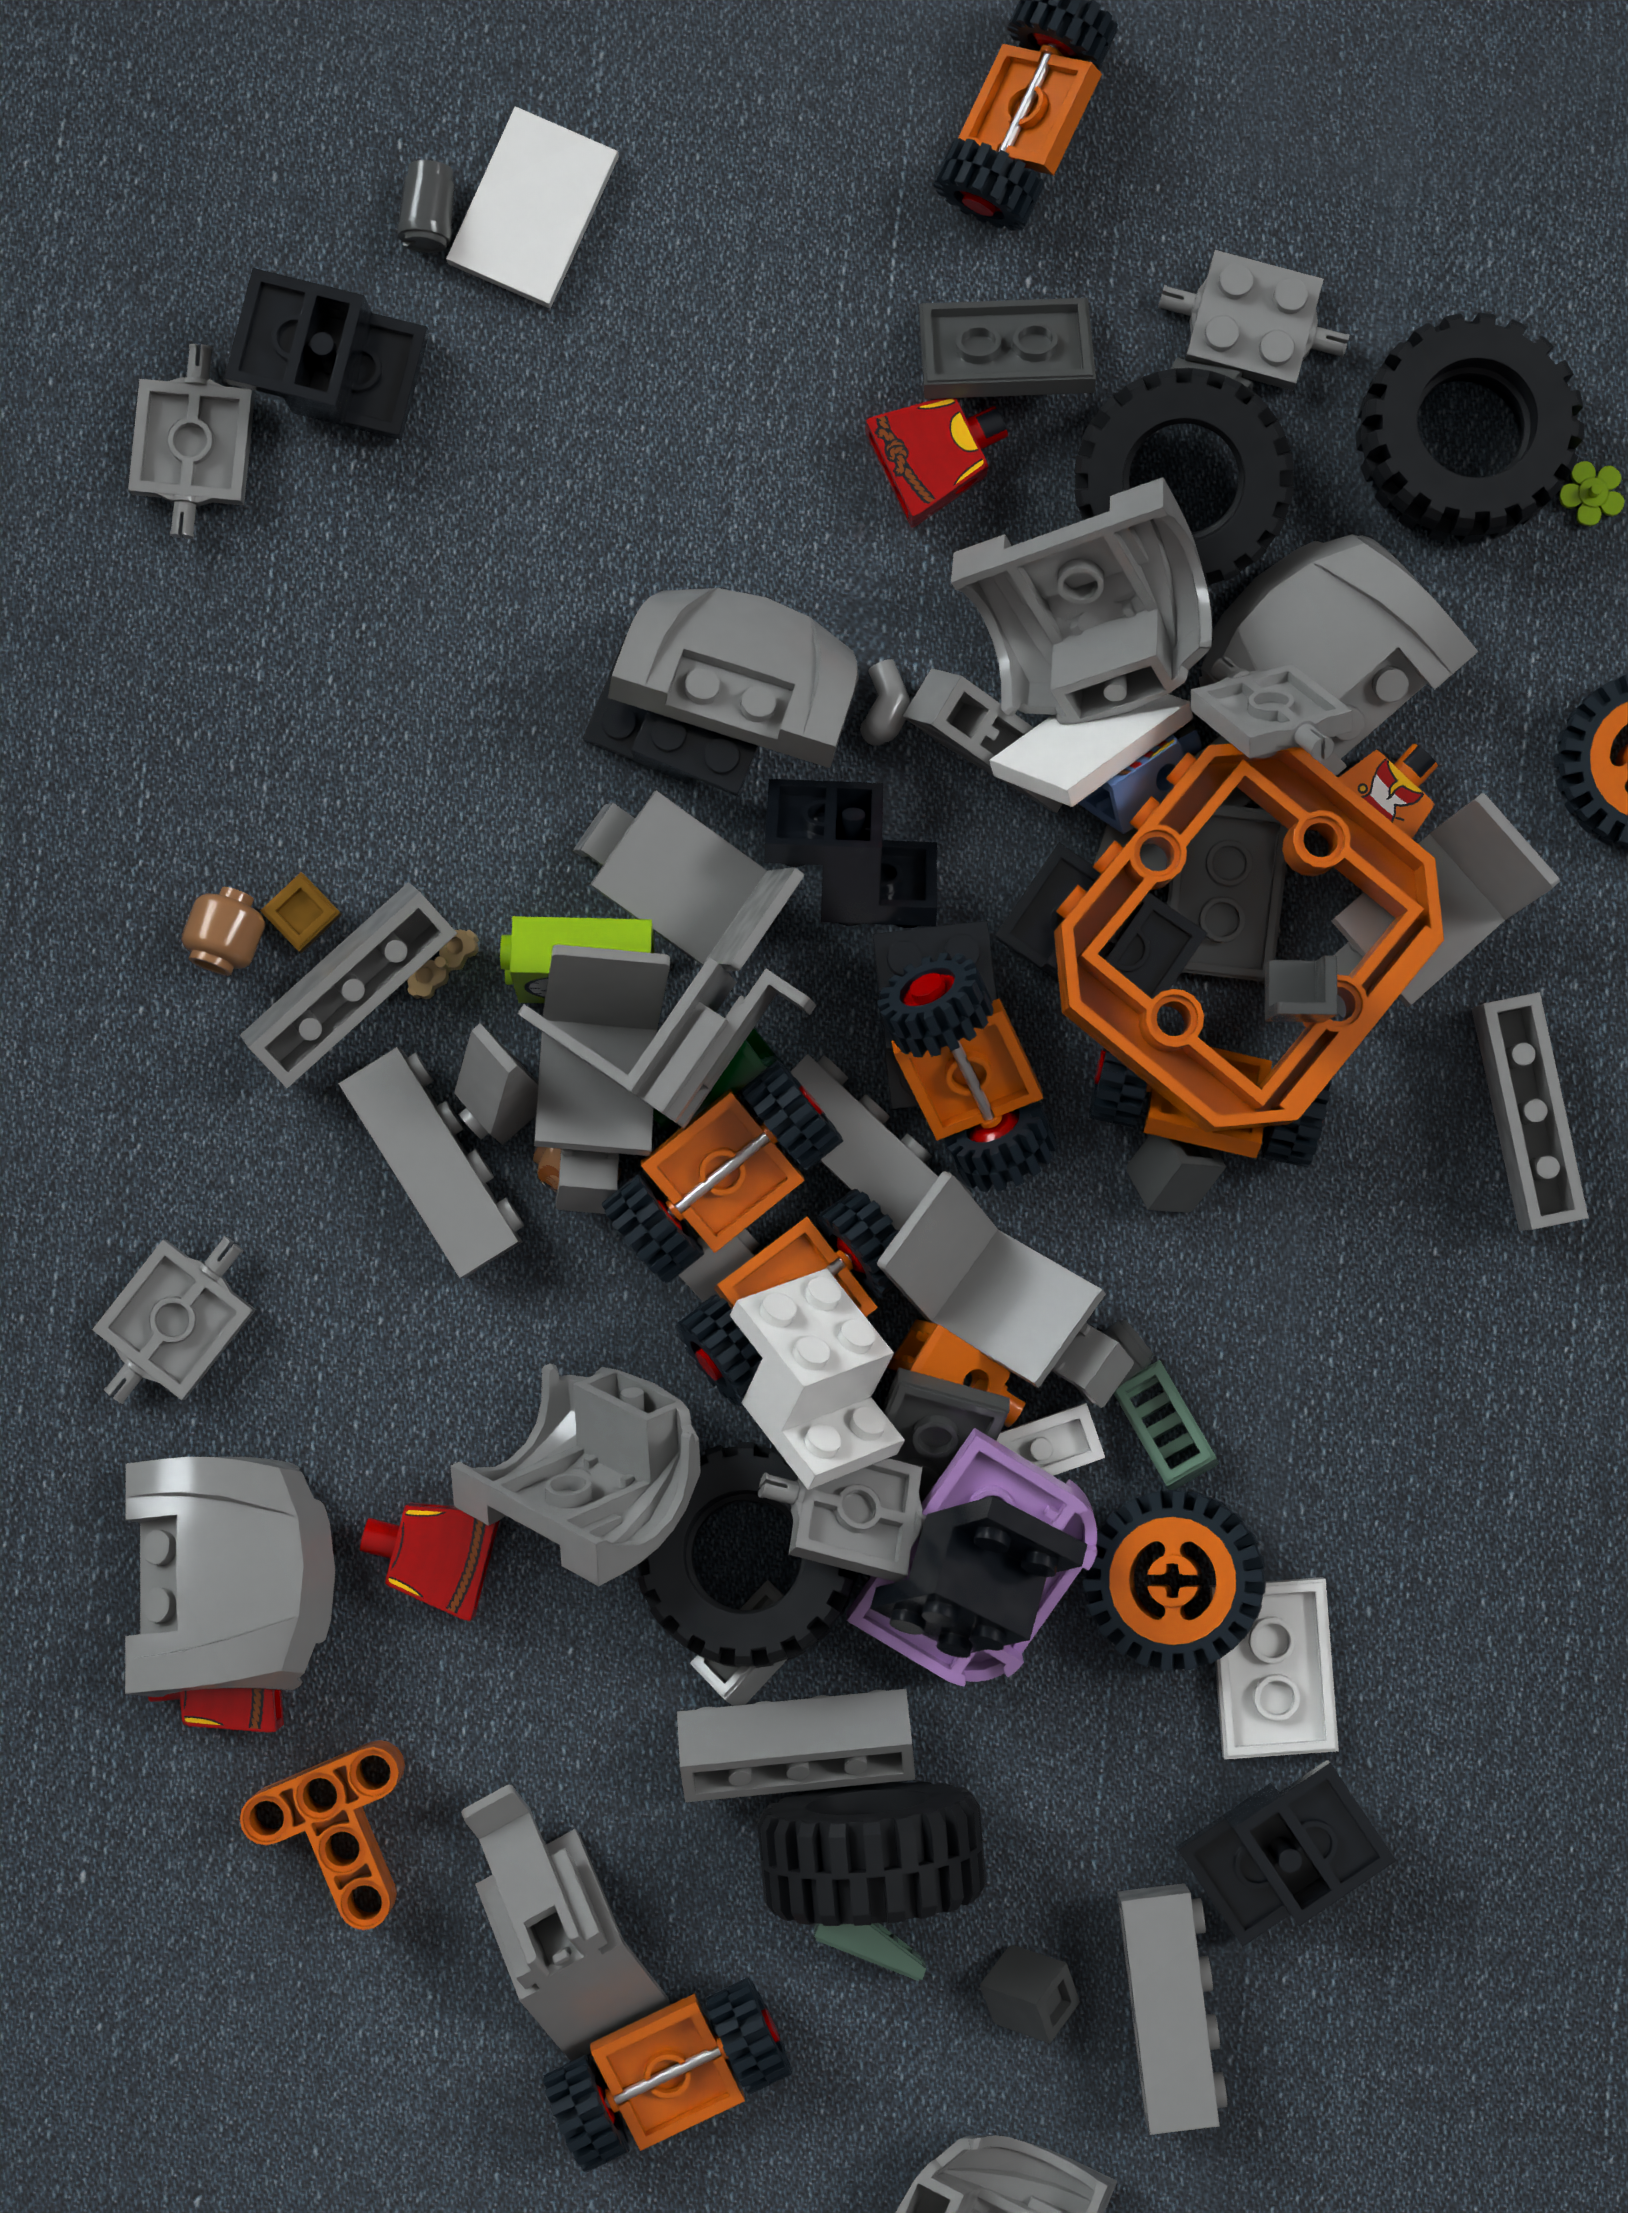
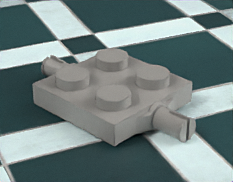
M1218 250L1214 251L1207 278L1198 289L1197 294L1168 287L1164 284L1158 309L1190 316L1191 338L1185 357L1186 361L1242 371L1243 378L1292 391L1297 383L1302 361L1309 354L1310 349L1343 358L1350 334L1317 326L1316 307L1324 279Z
M198 344L189 345L187 377H180L170 381L139 379L128 491L132 495L158 497L174 503L170 536L181 539L182 535L185 539L194 538L196 506L212 502L244 505L255 393L251 389L225 387L210 380L213 347L201 344V349Z
M1223 657V661L1221 658H1218L1211 666V675L1219 682L1191 689V711L1249 759L1269 758L1274 756L1277 751L1298 747L1303 748L1317 761H1321V757L1325 760L1332 754L1334 749V742L1330 737L1352 732L1353 710L1293 664L1269 670L1248 671L1239 668L1227 657Z
M223 1236L221 1242L206 1261L203 1262L188 1257L168 1240L163 1239L92 1329L115 1348L119 1357L125 1363L108 1386L104 1388V1391L109 1396L115 1395L113 1399L124 1404L126 1398L141 1379L145 1378L160 1383L179 1399L186 1400L256 1310L234 1293L226 1279L222 1277L239 1254L244 1251L239 1245L233 1244L234 1241Z
M889 1458L809 1490L799 1478L797 1481L769 1475L766 1472L763 1474L759 1484V1498H767L791 1505L793 1528L788 1555L894 1582L902 1581L907 1577L911 1548L917 1538H920L926 1515L922 1514V1505L919 1497L922 1467Z

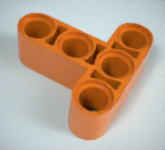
M382 1740L368 1742L262 1788L245 1803L241 1810V1829L246 1837L256 1844H275L303 1831L306 1832L340 1915L348 1925L356 1929L367 1930L375 1928L384 1921L395 1904L397 1893L394 1881L362 1806L383 1798L395 1788L404 1774L405 1763L403 1755L398 1747L390 1742ZM375 1755L386 1760L391 1772L387 1782L377 1784L366 1779L362 1771V1762L365 1757ZM317 1778L330 1781L337 1791L336 1803L330 1806H321L314 1802L309 1792L310 1782ZM259 1802H274L281 1808L284 1816L282 1827L271 1829L260 1823L256 1813ZM338 1832H347L353 1835L359 1843V1855L352 1859H344L336 1855L331 1845L332 1835ZM364 1885L376 1889L381 1896V1909L375 1912H365L358 1908L354 1902V1889Z

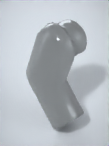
M892 659L881 661L868 670L878 697L868 712L866 719L861 723L860 732L863 739L873 746H880L885 742L892 741L899 734L906 721L902 716L911 703L897 666Z

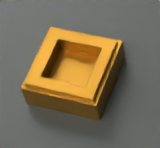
M302 872L260 910L300 953H303L343 915Z

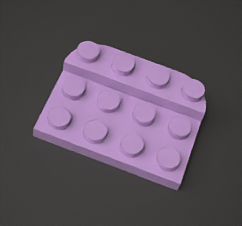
M976 1428L972 1430L922 1502V1514L927 1515L995 1496L1088 1544L1081 1567L1056 1572L1055 1576L1046 1578L1030 1640L1006 1645L1003 1650L999 1651L983 1650L974 1652L967 1658L945 1654L937 1649L936 1641L922 1634L913 1635L901 1632L889 1624L890 1618L870 1609L876 1587L894 1583V1581L874 1576L870 1577L846 1612L849 1623L946 1681L964 1687L966 1681H986L1001 1676L1004 1673L1007 1677L1014 1674L1024 1663L1022 1653L1082 1568L1089 1571L1097 1555V1526L1092 1506L1085 1493L1070 1479L1065 1484ZM917 1538L911 1548L908 1575L903 1580L909 1578L920 1538Z

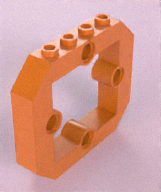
M1231 743L1209 745L1197 759L1189 752L1186 753L1166 777L1174 785L1171 791L1161 803L1151 796L1129 822L1137 829V832L1123 847L1114 840L1094 864L1093 868L1101 874L1088 891L1077 885L1056 910L1064 918L1054 931L1062 1013L1205 1132L1287 1125L1297 1121L1444 941L1436 861L1430 853L1319 761L1315 760L1303 748L1292 747L1277 751L1274 756L1269 758L1249 759ZM1235 787H1238L1288 829L1283 839L1282 852L1285 861L1292 870L1304 876L1314 877L1324 874L1334 867L1395 917L1393 922L1349 975L1337 974V995L1344 1000L1346 1006V1015L1343 1020L1333 1021L1329 1019L1325 1022H1302L1306 1027L1259 1086H1256L1198 1037L1203 1028L1204 1013L1201 1004L1192 994L1184 990L1169 989L1160 992L1151 999L1098 955L1100 950L1150 890L1164 887L1181 872L1186 863V846ZM1315 830L1325 836L1329 844L1327 856L1316 857L1309 853L1304 845V834L1306 831ZM1155 844L1162 848L1167 857L1165 870L1152 871L1145 867L1140 858V848L1142 845ZM1161 1007H1172L1182 1015L1184 1028L1180 1035L1169 1036L1159 1028L1157 1013Z

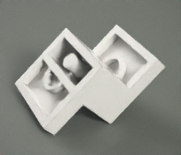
M827 1268L736 1301L730 1317L763 1358L741 1403L808 1490L898 1454L905 1439L871 1397L894 1352Z

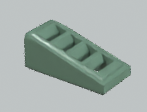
M1160 1360L1138 1372L1113 1393L1168 1490H1175L1219 1464L1214 1452ZM1158 1383L1161 1384L1165 1392L1136 1408L1134 1407L1130 1399ZM1169 1404L1173 1405L1176 1412L1146 1428L1142 1421L1143 1419ZM1182 1424L1185 1426L1187 1433L1158 1449L1154 1442L1155 1439ZM1193 1445L1197 1447L1198 1454L1172 1469L1169 1468L1166 1460Z
M880 1923L855 1926L854 1924H841L840 1926L815 1924L814 1937L816 1941L914 1980H923L926 1972L925 1959Z

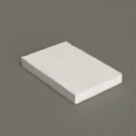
M515 106L446 258L447 263L551 309L619 158L618 151Z
M1167 694L1130 712L1083 723L1060 724L1057 721L1056 715H1051L989 760L993 775L1073 807L1193 719L1190 701Z
M1320 1577L1266 1581L1265 1593L1261 1603L1262 1608L1258 1618H1256L1251 1627L1252 1629L1233 1650L1215 1661L1222 1757L1224 1759L1339 1751L1326 1579ZM1209 1585L1210 1601L1213 1599L1216 1585Z

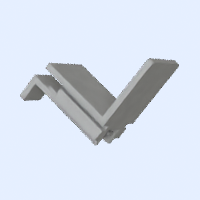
M657 790L652 793L636 818L614 803L605 804L573 849L581 857L589 856L602 866L591 882V887L636 919H652L654 932L702 966L710 957L718 962L726 971H739L805 875L795 867L767 871Z
M1484 793L1474 798L1418 843L1436 861L1444 941L1398 996L1407 1008L1506 919L1553 889L1560 882L1559 877ZM1364 892L1331 920L1348 940L1333 955L1337 956V974L1349 975L1395 919V917ZM1337 995V1012L1344 1018L1346 1015L1345 1002Z
M554 945L542 1017L628 1075L657 1034L670 969V956L657 953ZM541 1031L534 1146L561 1149L556 1209L606 1214L605 1209L602 1207V1202L617 1191L619 1154L651 1155L653 1107Z
M709 957L628 1075L525 1004H523L517 1014L660 1113L685 1128L776 994L808 1015L812 1013L816 1004L807 995L768 969H765L746 998L741 995L724 1018L716 1012L737 982L718 962Z
M946 1171L940 1174L878 1259L877 1266L928 1322L936 1323L946 1328L982 1352L989 1359L1037 1388L1041 1386L1052 1371L1080 1388L1092 1403L1102 1408L1134 1364L1132 1358L1119 1342L1088 1325L1086 1322L1106 1295L1105 1292L998 1230L955 1176Z
M506 1785L462 1810L461 1813L464 1821L479 1839L492 1872L491 1876L476 1883L475 1886L519 2001L570 2061L590 2054L591 2042L671 2005L667 1995L623 1940L584 1843L576 1829L545 1844L530 1807L512 1785Z

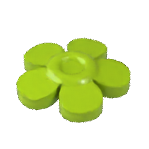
M1588 461L1579 462L1574 466L1570 474L1574 484L1564 485L1559 492V500L1563 507L1572 509L1581 504L1576 512V520L1583 526L1591 527L1596 525L1601 519V512L1606 516H1616L1621 512L1625 503L1624 497L1620 493L1611 491L1618 487L1621 482L1620 472L1613 466H1605L1596 475L1595 467Z

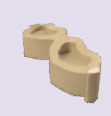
M455 930L458 934L439 950L440 956L435 961L428 960L408 978L409 987L407 990L409 994L416 999H430L434 996L437 988L447 984L450 971L462 969L467 959L478 953L477 942L479 939L471 930Z

